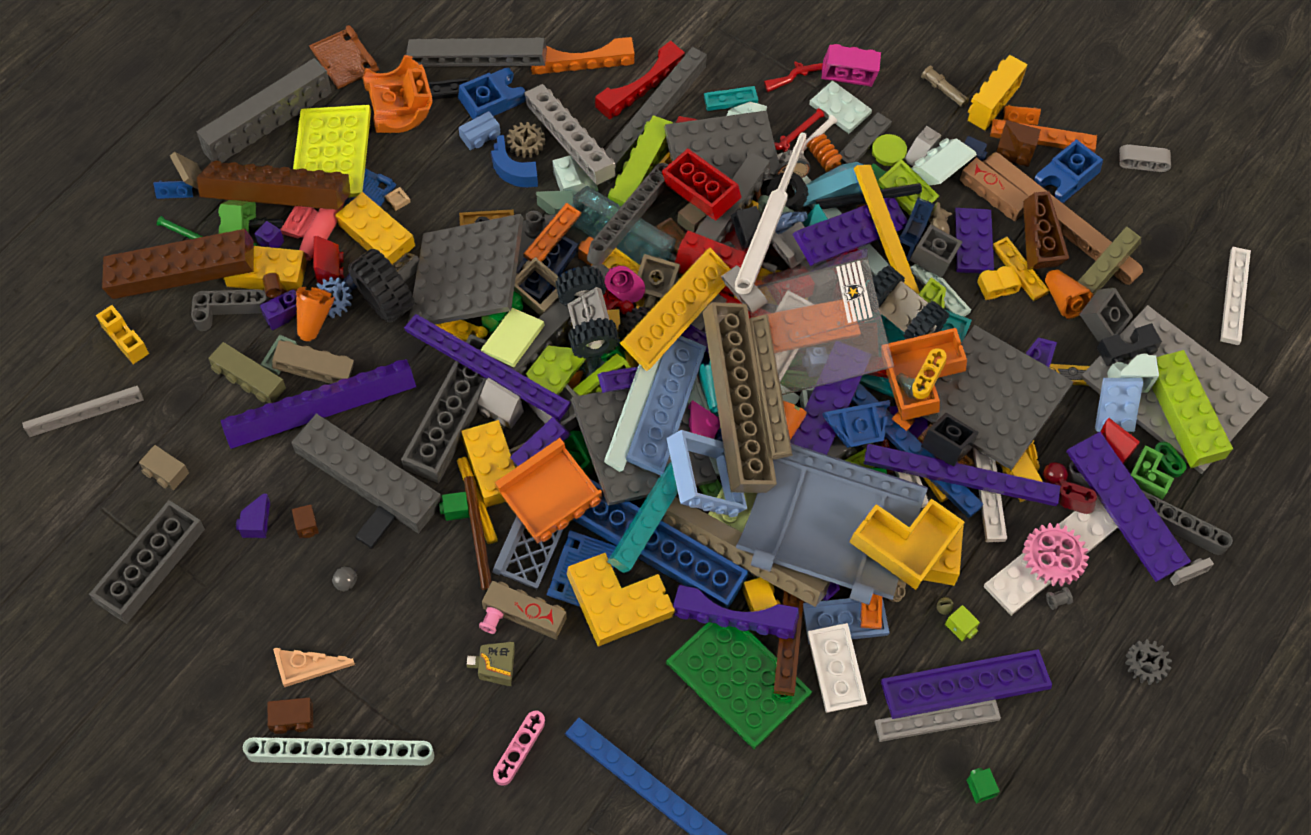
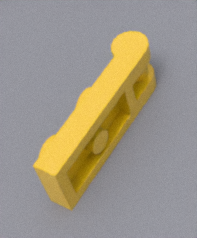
M463 320L435 324L464 342L467 341L470 334H476V337L483 339L489 333L485 327H478Z

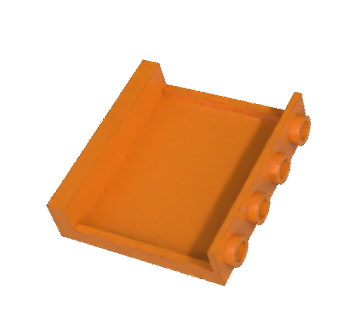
M561 438L495 482L498 492L537 544L541 541H547L551 538L552 533L556 530L564 529L569 524V521L574 518H580L586 509L597 506L603 498L602 491L598 490L567 451L565 443Z

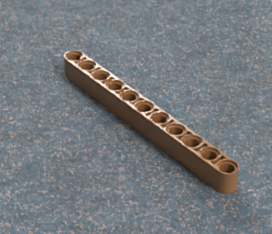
M997 152L992 153L983 161L984 164L1027 196L1032 195L1034 192L1046 191ZM1051 195L1062 235L1096 261L1112 242ZM1129 256L1114 273V276L1123 283L1130 285L1143 273V268Z

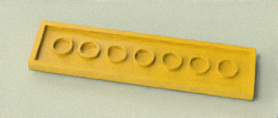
M708 248L620 344L646 371L651 369L726 286L721 276L731 269L711 248Z

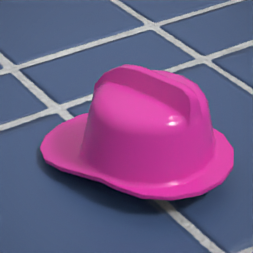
M616 266L608 270L604 281L605 286L617 298L634 303L643 297L645 293L644 281L631 269L625 266Z

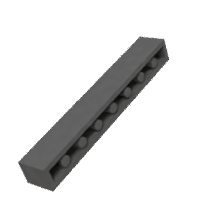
M538 37L409 39L406 55L412 56V59L418 62L419 65L422 64L423 67L545 66L547 46L545 39Z

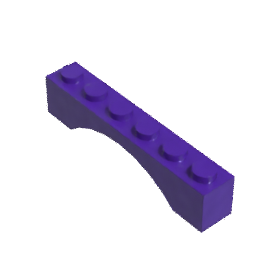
M681 585L678 587L673 605L675 616L681 619L691 618L701 623L711 622L721 627H736L741 631L752 630L761 635L772 634L782 639H794L799 619L798 608L780 604L754 612L729 610L713 603L699 589Z

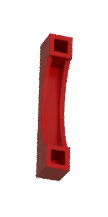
M669 41L658 50V60L647 74L629 85L615 89L606 88L595 96V108L609 120L614 116H618L623 109L631 106L635 100L643 97L648 90L656 87L660 81L667 78L685 56V52L672 41Z

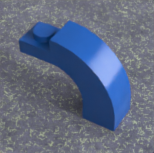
M504 135L497 136V143H494L495 150L491 151L493 167L500 178L518 187H538L536 162L520 163L508 157L505 150Z

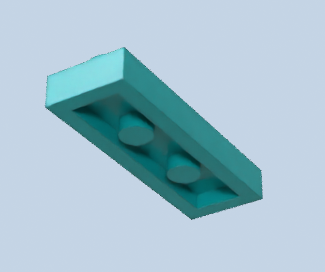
M755 86L704 93V101L707 111L733 108L748 102L758 104V96Z

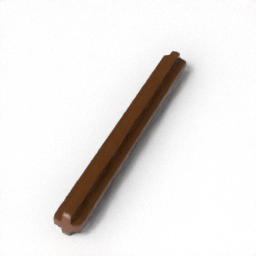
M467 476L464 478L481 588L482 590H488L491 584V576L474 476Z

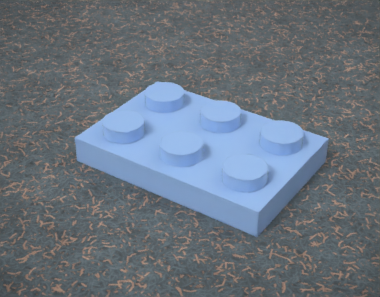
M1103 378L1095 424L1097 432L1101 431L1108 418L1112 419L1127 432L1135 431L1143 387L1142 378Z

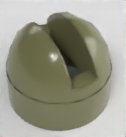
M943 597L938 601L936 607L939 613L947 615L952 611L954 605L950 598Z

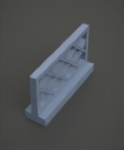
M516 516L492 573L499 576L501 574L537 590L563 529L555 531L557 532L556 537L552 533V545L544 547L541 541L539 542L541 549L531 552L528 542L533 541L534 538H525L523 531L526 528ZM525 544L528 554L518 557L515 551L516 547ZM543 552L546 559L545 562L536 565L533 555ZM530 557L533 567L523 570L520 560ZM517 562L520 572L512 574L506 571L509 564ZM535 570L538 576L536 583L527 580L525 573Z

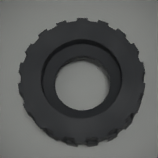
M793 172L788 185L794 186L796 193L793 198L786 201L785 206L793 211H798L799 208L804 206L809 193L808 187L800 175ZM780 173L770 181L767 187V196L770 197L771 192L778 189L784 173Z

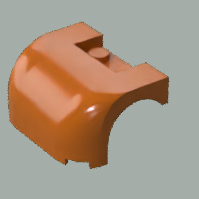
M404 55L399 67L388 73H375L369 68H365L362 78L365 90L369 91L372 102L376 133L408 131L417 127L428 115L432 104L431 91L423 65H419L418 62L412 59V56Z

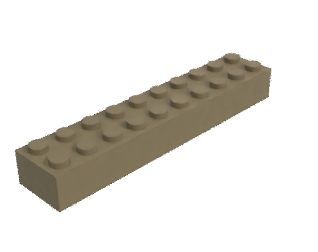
M712 302L703 311L730 490L736 493H767L777 485L747 304Z

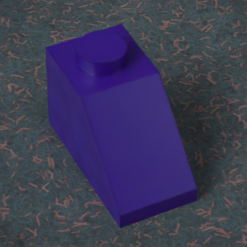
M262 494L241 511L240 519L236 521V529L239 530L242 538H266L270 500L267 494Z

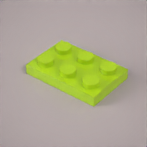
M902 159L877 181L882 189L917 183L921 184L922 193L895 198L909 215H911L918 197L931 203L939 197Z

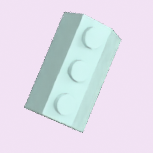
M946 138L939 143L940 146L929 150L926 157L915 161V165L911 169L928 185L941 184L977 155L976 152L957 138L950 140Z

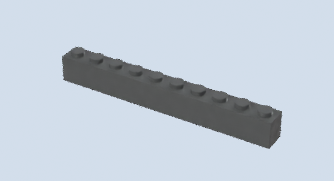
M692 47L605 150L606 155L612 158L616 164V168H614L615 176L605 182L610 184L623 168L624 163L629 161L631 150L633 147L636 148L639 135H643L646 122L650 121L653 115L664 119L706 68L707 54Z

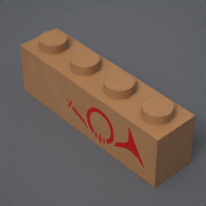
M975 158L963 169L960 181L975 191L978 196L987 200L993 207L1003 212L1006 217L1016 221L1024 213L1023 201L1029 196L978 158Z

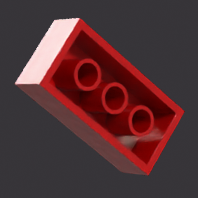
M688 148L662 170L668 187L715 221L742 198L739 186L735 181Z

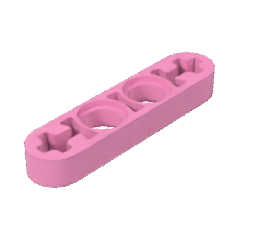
M532 711L527 715L495 767L493 776L498 785H507L512 781L543 730L545 717L541 712ZM537 717H539L540 724L536 723L533 727L532 732L530 730L532 726L531 719H536ZM522 734H528L531 740L527 744H522L519 742V737ZM511 752H518L520 758L516 762H511L508 759V755ZM505 762L508 766H510L506 772L508 777H503L502 779H499L500 777L498 773H503L506 769V765L503 764Z

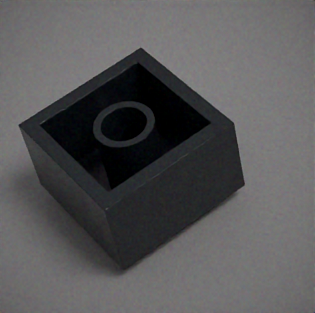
M945 413L928 429L921 447L939 457L945 463L955 467L971 450L979 432Z

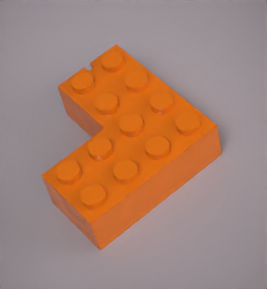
M956 328L881 345L882 360L901 421L938 413L940 410V400L935 385L927 398L918 399L912 393V385L931 350L939 348L946 353V364L939 377L966 371L967 358ZM937 356V358H934V365H935V366H936L937 360H938V359H941L940 356ZM927 370L924 372V375L932 377L935 373L932 370ZM923 382L920 389L918 388V391L921 392L925 388V382Z

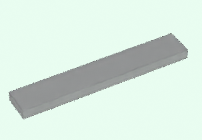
M134 386L23 422L22 424L28 436L32 437L143 401L144 399L139 387Z
M990 700L892 719V717L878 719L875 720V726L879 741L882 742L1000 721L1001 717L996 700Z

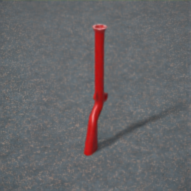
M794 61L796 68L788 76L764 81L767 93L792 82L797 74L807 75L808 72L822 70L823 63L803 66L802 63Z
M817 109L816 113L787 137L781 136V142H774L776 150L782 149L784 153L787 152L790 147L789 143L819 118L824 117V112L821 109Z

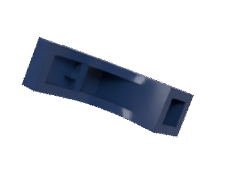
M919 197L916 200L906 227L899 237L907 261H910L919 244L935 204Z

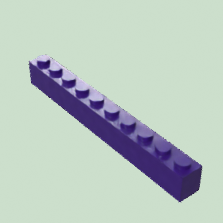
M407 359L398 360L393 364L380 366L375 370L366 373L362 372L354 377L344 378L329 385H322L320 388L304 391L299 395L286 397L281 401L268 403L254 410L250 409L235 416H228L221 420V424L229 447L232 449L307 424L315 414L325 418L415 388L416 385Z

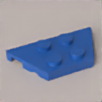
M890 400L828 411L822 414L847 448L881 442L885 437V426L888 419L886 411L887 407L890 406Z

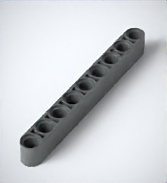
M657 164L591 241L587 255L589 263L601 265L666 188L667 185L662 170L668 164Z
M1072 461L1067 468V480L1091 489ZM1142 490L1171 533L1215 555L1224 554L1231 546L1233 540L1229 533Z

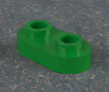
M1159 442L1154 450L1165 453L1159 462L1168 475L1180 477L1186 470L1185 461L1170 443Z

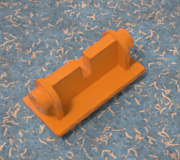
M1004 106L1003 120L1038 125L1041 109L1036 107Z

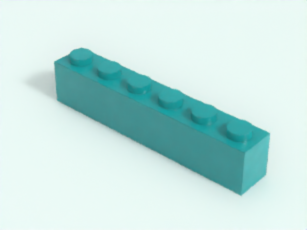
M672 462L668 463L665 467L664 473L658 478L607 561L623 573L631 570L678 493Z

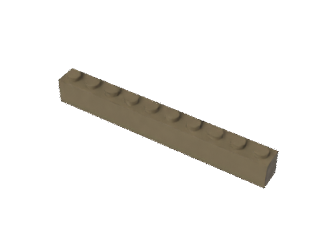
M676 497L661 521L731 562L814 607L827 594L830 581L775 563L771 572L751 566L754 554L736 548L742 532L697 508L681 504L680 499Z

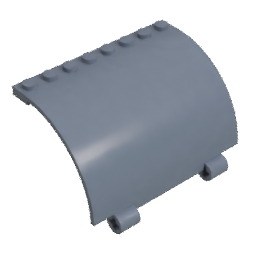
M791 443L793 456L773 460L777 485L767 493H757L751 513L736 548L754 554L751 562L753 567L771 572L775 563L851 588L852 591L849 599L867 605L870 604L873 594L893 600L899 578L849 543V541L876 504L910 527L919 516L928 487Z

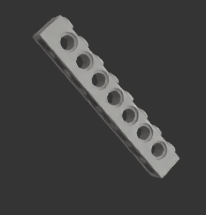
M541 84L524 92L529 109L596 185L615 176L614 168H616L614 160L606 155L605 150L597 145L596 140L588 135L587 130L579 125L578 120L571 116L569 110L562 106L560 100L553 96L550 89Z

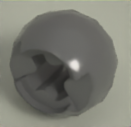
M348 566L337 569L332 578L334 587L343 592L352 589L358 578L356 571Z

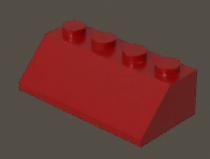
M687 231L679 246L675 263L680 264L681 269L679 273L684 275L708 248H711L730 269L736 265L741 268L747 253ZM725 286L722 289L725 292L733 294L727 286Z

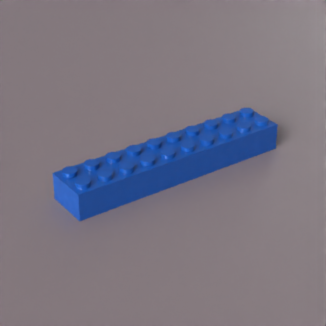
M591 480L594 486L602 491L601 485ZM602 491L603 498L597 506L589 507L580 518L572 520L617 546L640 508L629 501L608 506ZM663 521L659 522L638 557L641 561L680 584L699 589L713 603L729 609L743 583L748 578L747 570Z

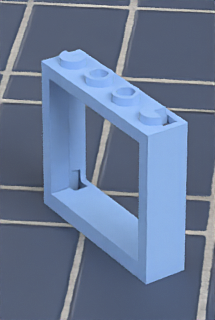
M680 430L667 437L681 504L691 508H700L703 511L728 515L729 517H736L738 513L747 509L744 493L731 492L722 441ZM688 451L716 458L725 500L697 493Z

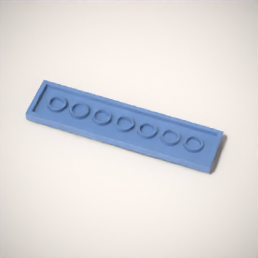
M680 336L663 354L627 454V462L658 475L664 473L670 455L667 437L678 432L707 346Z

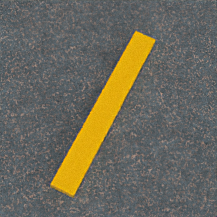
M857 165L853 169L890 266L905 277L904 283L919 294L920 292L871 165Z

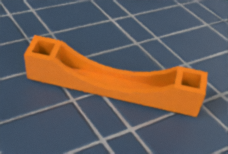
M632 37L614 39L600 49L585 53L561 52L547 46L545 66H531L532 75L634 64Z

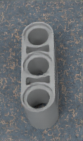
M1123 145L1119 149L1120 166L1123 168L1165 172L1171 169V152L1168 149L1138 145Z
M736 265L722 275L721 278L742 304H747L748 311L753 313L766 304L767 299L755 284L748 294H739L735 291V281L741 269ZM741 283L738 285V287L747 288L749 287V285L746 283Z

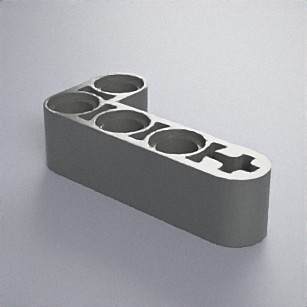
M260 289L200 291L193 296L191 316L195 327L199 331H207L212 326L213 315L262 313L260 305L268 302V298L265 292Z

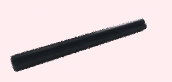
M920 183L880 189L883 198H897L922 193V186ZM863 192L815 201V205L819 204L821 209L866 203Z

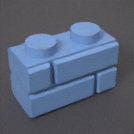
M489 111L458 127L459 136L469 150L480 148L485 142L495 140L500 135V125Z

